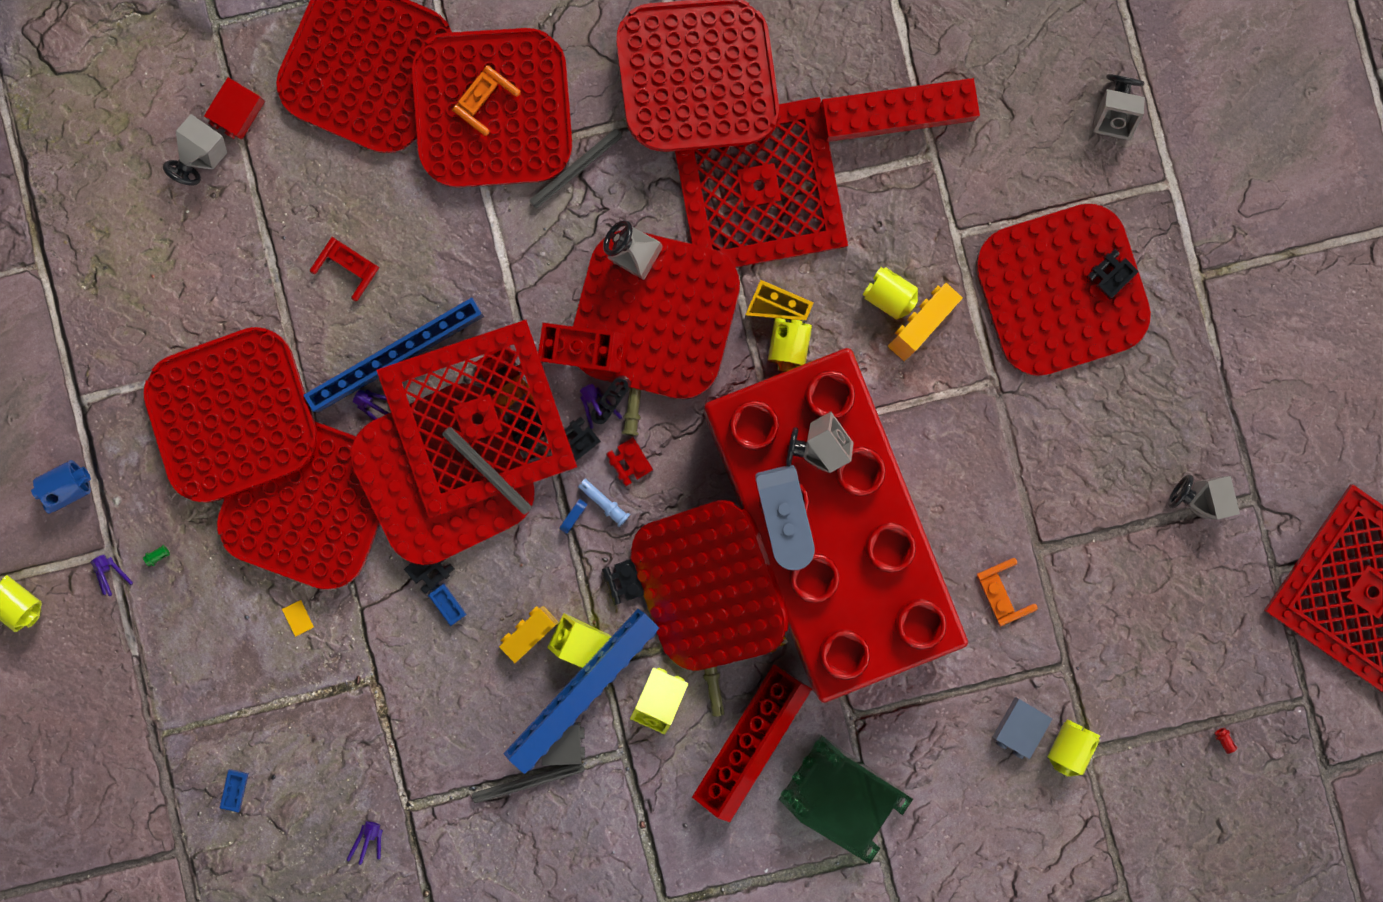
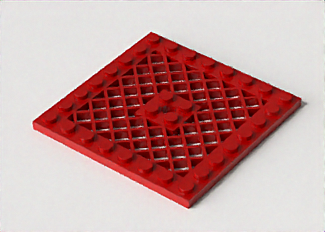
M820 97L779 104V114L773 129L761 144L759 142L753 143L758 147L754 155L745 150L748 145L743 147L733 146L740 151L735 158L727 154L730 147H726L724 151L720 148H709L705 154L697 149L675 151L692 244L711 249L714 246L732 261L735 268L848 247L829 142H825L820 111ZM792 123L788 130L781 126L783 124ZM795 124L803 129L799 137L790 132ZM776 128L785 133L781 140L772 136ZM806 132H807L808 143H806L804 140H802V137L804 136V134H805ZM787 135L796 140L791 148L783 143ZM768 139L777 144L773 151L764 146ZM798 143L807 148L803 155L794 151ZM780 146L788 151L784 159L775 154ZM713 149L721 154L716 162L708 157ZM761 150L770 155L765 163L757 158ZM809 151L812 162L805 158ZM695 153L702 157L698 165L696 162ZM742 153L751 158L746 166L738 161ZM791 154L800 159L795 167L786 161ZM723 157L732 161L728 169L719 165ZM772 157L781 162L777 169H775L774 163L768 164ZM705 160L714 165L709 173L700 168ZM753 161L760 164V166L750 167ZM802 161L810 166L806 174L797 169ZM735 164L742 168L737 170V176L730 172ZM783 165L792 170L787 178L779 173ZM716 167L724 172L720 181L712 176ZM813 169L815 174V180L809 177V174L812 172ZM698 171L706 176L701 184ZM794 173L803 177L799 185L790 180ZM727 175L736 180L731 188L722 183ZM777 177L784 181L780 189ZM708 179L717 184L712 192L704 187ZM805 180L814 185L810 193L801 188ZM756 181H761L764 183V189L758 191L754 188L753 184ZM738 183L741 195L734 191ZM787 183L795 188L791 197L782 191ZM720 186L728 191L724 199L715 194ZM816 188L818 190L819 199L812 195ZM702 190L709 194V197L706 199L705 202L703 199ZM798 191L807 196L802 204L793 199ZM730 194L739 199L734 207L726 202ZM781 196L788 200L784 207L776 203L781 202ZM712 197L720 202L716 210L707 205ZM809 198L818 204L813 212L804 206ZM741 202L743 203V208H749L746 214L737 209ZM790 202L799 207L795 215L786 210ZM769 204L765 211L757 207L760 205ZM723 205L732 210L727 218L718 213ZM771 206L780 210L776 218L767 214ZM820 206L823 218L815 214ZM705 209L713 213L708 221ZM753 209L762 214L757 222L748 217ZM801 210L810 215L806 222L797 218ZM734 212L743 218L738 226L730 221ZM783 213L791 218L787 226L778 221ZM715 216L724 221L719 229L710 224ZM764 216L773 222L768 230L759 224ZM813 217L821 222L817 230L808 225ZM745 220L754 225L749 233L740 228ZM793 221L803 226L798 234L789 228ZM726 224L735 228L731 236L722 232ZM775 224L784 229L779 237L770 232ZM824 225L825 231L819 232ZM709 228L717 232L712 238V240L710 237ZM756 228L765 233L760 241L752 236ZM805 228L812 232L811 234L801 235ZM738 231L746 236L742 244L733 239ZM786 232L794 236L782 239ZM719 234L727 239L723 248L714 243ZM768 235L775 239L773 241L763 242ZM748 239L757 243L744 246ZM730 242L737 246L726 249Z
M527 320L376 370L429 518L501 494L477 468L473 469L465 465L466 458H464L462 463L453 459L457 449L445 437L441 438L433 434L437 425L447 429L453 426L456 418L461 432L456 429L454 430L467 443L472 442V448L475 443L484 446L485 449L481 455L483 459L488 449L498 453L494 462L484 460L493 469L496 467L504 471L498 474L513 489L577 468ZM515 345L516 351L508 348V346ZM502 349L498 358L489 354L490 352ZM505 350L515 354L511 364L501 360ZM484 355L480 364L470 360L472 358ZM487 356L497 360L492 370L482 366ZM517 357H519L523 370L514 366ZM465 361L461 370L452 366ZM468 362L478 366L474 376L464 372ZM499 362L509 366L505 376L495 372ZM446 368L443 376L433 373L434 371ZM481 368L490 372L487 382L476 378ZM512 368L522 372L518 382L507 378ZM449 369L459 373L455 383L445 378ZM427 374L424 383L414 379ZM493 374L503 379L499 389L489 384ZM524 374L529 388L520 384ZM431 375L441 379L436 389L426 385ZM462 375L472 379L468 389L458 385ZM409 380L404 388L403 382ZM412 381L422 386L418 395L408 391ZM443 381L453 385L449 395L439 391ZM474 381L485 385L480 395L470 391ZM505 381L516 385L511 395L501 390ZM518 386L528 391L524 401L514 397ZM456 387L466 391L462 401L452 397ZM487 387L497 391L493 401L490 394L483 396ZM424 388L434 391L430 401L420 397ZM437 393L447 398L443 408L433 403ZM469 393L478 397L471 401L465 402ZM499 393L510 397L505 407L495 403ZM530 393L532 394L535 406L526 402ZM407 394L416 398L412 407ZM512 399L522 403L518 413L508 409ZM418 400L428 404L424 414L414 410ZM450 400L459 403V405L453 406L454 413L446 410ZM524 405L534 409L530 419L520 415ZM431 406L441 410L437 420L427 416ZM494 406L503 409L500 419ZM506 411L516 416L512 426L502 421ZM444 412L454 416L449 426L439 422ZM537 412L542 425L533 421ZM413 413L422 416L419 425H417ZM475 413H480L483 416L481 424L473 423L472 416ZM425 418L435 423L431 432L421 428ZM518 418L528 422L524 432L514 427ZM531 423L541 428L537 438L527 433ZM501 424L510 428L506 438L496 434L503 431ZM512 430L523 434L518 444L508 440ZM543 430L545 432L548 443L539 439ZM420 431L429 435L425 445ZM491 435L487 444L478 440ZM494 436L504 441L500 450L490 446ZM525 436L535 440L531 450L521 446ZM431 437L441 441L437 451L428 447ZM506 442L516 446L512 456L502 452ZM537 442L547 446L543 456L533 452ZM444 443L454 447L450 457L440 453ZM519 448L529 453L525 462L515 458ZM549 449H551L552 455L546 457ZM427 450L435 454L432 462H430ZM531 454L540 458L539 460L527 463ZM438 455L448 460L444 469L434 465ZM500 455L510 459L506 469L496 464ZM513 461L522 465L509 470ZM450 462L461 466L457 475L446 471ZM463 467L473 472L469 481L459 477ZM433 468L442 472L438 481ZM444 474L454 478L450 488L441 484ZM475 474L484 477V479L472 482ZM457 480L466 484L453 489ZM440 487L447 491L441 493Z
M1350 484L1264 611L1383 693V664L1380 656L1383 655V651H1379L1378 641H1383V637L1377 638L1375 628L1383 627V575L1379 573V571H1383V567L1377 568L1376 558L1383 557V505L1355 485ZM1362 519L1364 529L1356 530L1354 520ZM1368 521H1370L1371 523H1373V524L1376 525L1377 527H1372V528H1370ZM1349 525L1350 532H1344ZM1378 530L1380 540L1372 541L1370 531ZM1365 532L1366 543L1359 544L1357 534ZM1351 535L1353 545L1345 546L1344 536ZM1339 540L1340 547L1333 548ZM1374 544H1381L1382 554L1375 555ZM1367 546L1369 556L1361 557L1360 547ZM1354 548L1356 558L1348 559L1346 549ZM1341 551L1342 561L1335 562L1333 552ZM1328 556L1329 563L1323 564ZM1370 559L1371 566L1365 565L1363 567L1362 561ZM1357 562L1358 572L1351 573L1349 563ZM1343 564L1345 574L1337 575L1335 565ZM1330 566L1331 577L1324 578L1322 568ZM1317 572L1318 579L1312 580V578ZM1351 576H1357L1355 581L1352 583ZM1346 578L1347 588L1340 589L1338 579ZM1332 580L1334 590L1326 591L1325 581ZM1319 582L1321 592L1313 593L1311 584ZM1372 586L1376 589L1374 597H1370L1368 594V589ZM1305 588H1306V589H1307V595H1302V596H1301V594L1303 593V591H1304ZM1347 591L1344 597L1350 601L1342 602L1341 592ZM1335 593L1337 603L1329 604L1327 595ZM1322 596L1323 606L1315 607L1314 597ZM1308 598L1310 608L1302 609L1300 600ZM1351 605L1353 614L1345 615L1343 606ZM1357 606L1366 612L1358 613ZM1338 607L1339 617L1331 618L1330 608ZM1324 609L1326 619L1318 620L1316 611ZM1311 612L1312 619L1304 613ZM1367 616L1368 625L1361 627L1359 617ZM1373 617L1376 619L1381 617L1382 623L1374 624ZM1353 618L1355 628L1347 629L1346 619ZM1340 620L1342 630L1334 631L1332 622ZM1327 623L1328 630L1319 624ZM1369 629L1371 639L1363 640L1362 630ZM1356 632L1358 641L1350 642L1348 633ZM1343 634L1344 641L1335 635ZM1372 643L1374 652L1366 653L1364 644ZM1359 645L1360 652H1358L1351 646ZM1375 656L1376 663H1374L1367 657Z

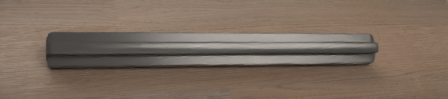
M617 129L611 131L532 197L530 203L535 208L540 207L622 138L621 133Z
M448 427L443 432V436L522 514L525 515L531 510V505L452 427Z
M583 762L581 764H570L480 790L472 794V799L474 803H479L584 772Z

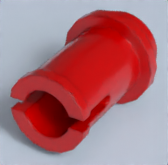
M1220 728L1215 732L1216 740L1220 741L1226 754L1235 752L1237 746L1229 735L1230 731L1226 730V728Z

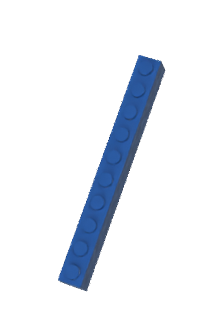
M471 297L304 394V397L312 411L319 413L378 379L377 369L418 356L482 319L484 315L476 301Z
M637 609L503 753L506 758L524 774L532 770L539 758L547 754L551 745L562 737L563 732L576 722L577 717L589 708L590 703L602 694L603 689L616 679L617 674L622 668L629 665L633 656L641 652L645 643L656 635L659 627L644 612Z

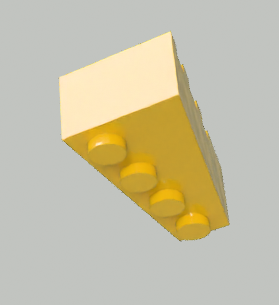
M947 283L942 287L937 285L930 293L932 295L931 299L928 300L926 298L918 306L921 310L918 313L914 311L907 319L909 323L906 326L901 325L895 332L897 336L887 346L903 361L908 359L962 300L963 297Z

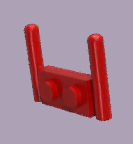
M331 236L310 268V273L316 274L326 258H331L363 279L351 296L353 301H358L380 267Z

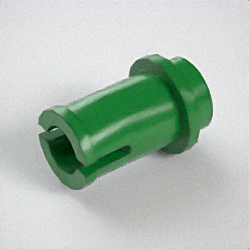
M162 545L151 553H145L143 560L148 567L151 565L155 566V563L170 556V552L165 545Z

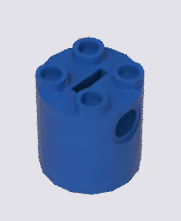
M69 460L34 478V488L31 489V492L35 499H40L44 510L50 514L89 495L91 492L89 484L91 477L85 467H79L73 460Z

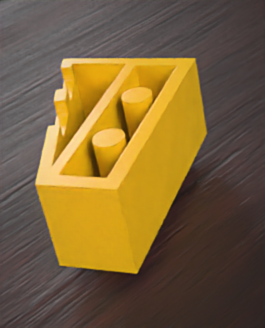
M760 279L745 315L807 320L814 302Z
M536 606L529 613L531 617L526 621L522 619L515 626L517 630L512 635L507 633L500 640L502 644L499 647L514 663L521 659L559 623L544 606L540 608Z

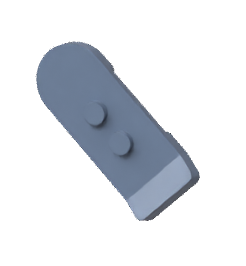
M794 465L757 473L755 479L773 555L778 564L788 570L802 569L812 561L815 547L796 468Z

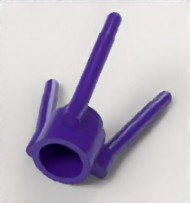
M590 384L580 390L582 395L580 399L583 402L589 426L593 429L594 426L587 402L593 404L598 415H602L596 400L599 399L598 396L602 398L603 394L599 387L595 388L593 384ZM615 409L613 413L619 419H622L621 414Z
M361 389L358 390L353 398V403L357 404V408L362 410L372 420L377 418L366 408L372 407L384 415L389 413L372 403V397L387 401L386 396L373 393L368 389L366 392Z
M100 555L91 560L103 595H106L107 591L108 596H112L104 573L110 570L109 566H112L130 585L133 584L111 557L107 559L105 555Z
M366 821L365 825H362L361 831L346 859L348 862L351 860L362 837L365 838L358 864L361 865L363 863L369 840H375V837H377V859L381 858V836L383 830L380 829V824Z

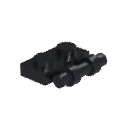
M1116 249L1110 254L1107 253L1103 257L1104 260L1098 266L1095 265L1087 275L1090 281H1093L1096 277L1101 279L1096 286L1109 299H1112L1139 272L1126 258L1119 263L1116 258L1120 253ZM1111 265L1114 269L1107 275L1104 270Z
M524 406L520 415L530 419L532 416L531 412L534 409ZM537 414L533 421L542 425L539 414ZM518 418L514 427L524 432L527 425L522 429L519 424L523 419ZM511 419V420L508 422L509 425L512 426L514 420ZM531 423L527 433L537 438L541 428ZM544 430L539 439H541L545 435ZM518 433L513 439L519 443L523 434ZM525 436L521 446L530 450L535 440Z
M581 416L577 420H572L569 423L570 425L564 429L567 437L574 431L578 434L569 442L575 461H578L601 442L590 427H587L584 431L580 428L585 423Z
M443 560L428 565L410 563L404 570L416 584L423 579L426 584L420 589L426 594L430 590L433 591L437 587L436 585L444 578L447 579L455 568L451 564L443 568L441 565L445 561ZM436 568L439 573L430 579L427 575Z
M631 559L614 564L617 571L611 574L609 567L602 569L604 575L602 578L607 583L610 592L608 595L612 599L614 606L621 603L620 595L624 594L627 601L644 595L643 587L637 577L636 567ZM619 578L622 586L621 589H616L613 579Z

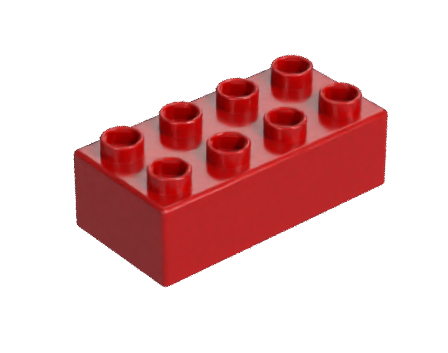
M841 349L705 404L703 414L740 508L745 509L751 515L758 527L787 610L788 630L811 688L821 702H829L965 648L968 645L967 636L852 349ZM832 412L854 443L851 462L829 473L809 463L804 457L793 456L791 465H794L797 471L815 552L812 561L806 567L799 570H788L778 564L773 555L755 475L759 472L785 466L791 433L794 427L799 429L797 440L807 442L810 423Z

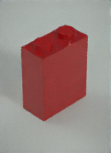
M227 77L204 117L209 120L208 124L218 130L221 127L225 130L224 134L230 138L235 139L237 137L242 140L266 101L261 96Z

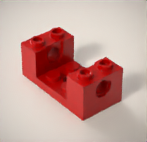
M542 322L538 355L541 362L620 373L626 334ZM579 341L581 344V349L578 352H575L573 350V345L575 342Z

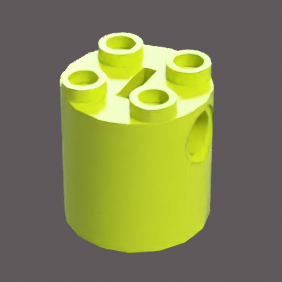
M880 267L873 277L875 283H870L862 294L865 296L864 299L896 320L909 315L918 302V288L887 267Z
M775 318L767 361L778 364L777 370L783 372L806 364L812 325L805 324L800 320L792 319L791 322H786L785 319Z
M6 575L0 581V621L13 632H18L25 626L28 628L33 626L39 619L42 602Z
M1067 719L1063 723L1047 757L1056 771L1068 777L1084 775L1098 746L1100 735L1086 728L1083 729L1081 725Z

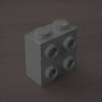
M575 722L572 726L568 727L563 732L562 737L551 745L547 754L541 756L542 766L581 764L582 759L585 758V747L581 746V739H585L584 727H581V722Z

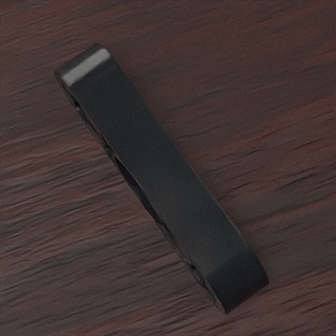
M626 376L616 377L598 402L600 411L603 408L607 409L603 417L598 418L595 408L593 409L591 419L594 423L604 424L631 387V382ZM624 382V387L617 393L615 390L619 386L618 383ZM608 395L615 398L616 403L614 405L606 402Z

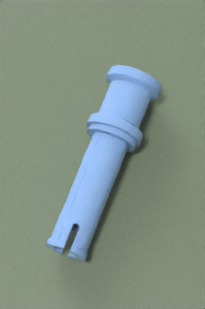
M586 478L578 486L579 489L605 511L604 513L607 517L610 516L617 523L618 527H621L630 517L629 513H625L618 507L617 502H611Z

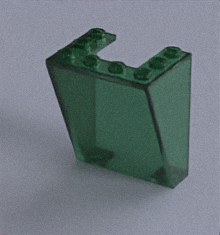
M821 735L819 740L814 743L809 755L804 758L798 771L793 774L788 786L782 791L779 800L802 824L870 864L880 850V847L873 841L874 837L892 810L895 809L903 815L913 801V798ZM905 798L904 804L900 807V802ZM872 847V852L867 856L868 850Z

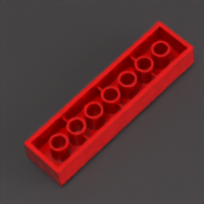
M974 78L822 99L820 103L825 142L974 122L980 116Z
M773 665L692 798L718 819L731 822L812 688L786 670Z

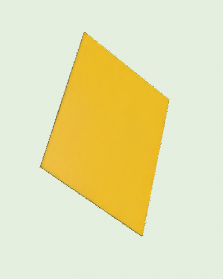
M301 600L282 609L295 637L314 628Z

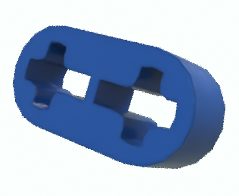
M579 499L559 529L568 534L588 504Z

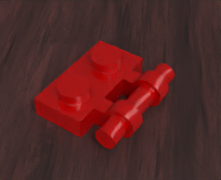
M502 349L490 352L489 354L498 358ZM505 350L501 360L511 364L515 354ZM487 356L482 366L492 370L497 360ZM482 358L477 360L476 363L480 364ZM499 362L495 372H498L507 365ZM521 363L516 366L523 370ZM482 368L480 369L484 379H487L490 372ZM512 368L507 378H515L520 372ZM493 374L494 381L489 384L496 388L500 387L503 379Z
M634 437L617 447L621 453L618 456H615L612 450L606 453L609 459L608 463L614 467L619 481L622 480L625 487L632 483L628 477L631 474H634L638 480L653 471ZM625 459L630 468L626 471L620 464V461Z

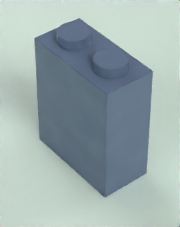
M1015 697L992 737L997 740L995 744L1006 749L1008 746L1013 749L1012 754L1023 759L1025 756L1030 759L1053 718Z

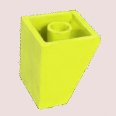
M563 613L547 648L558 658L583 668L612 636Z
M653 668L630 719L665 735L673 722L689 683L685 682L682 677H673L667 674V671L664 669Z

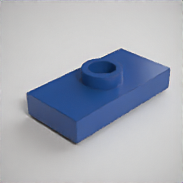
M445 583L428 595L450 626L467 615Z
M232 769L228 770L220 809L240 812L249 773Z

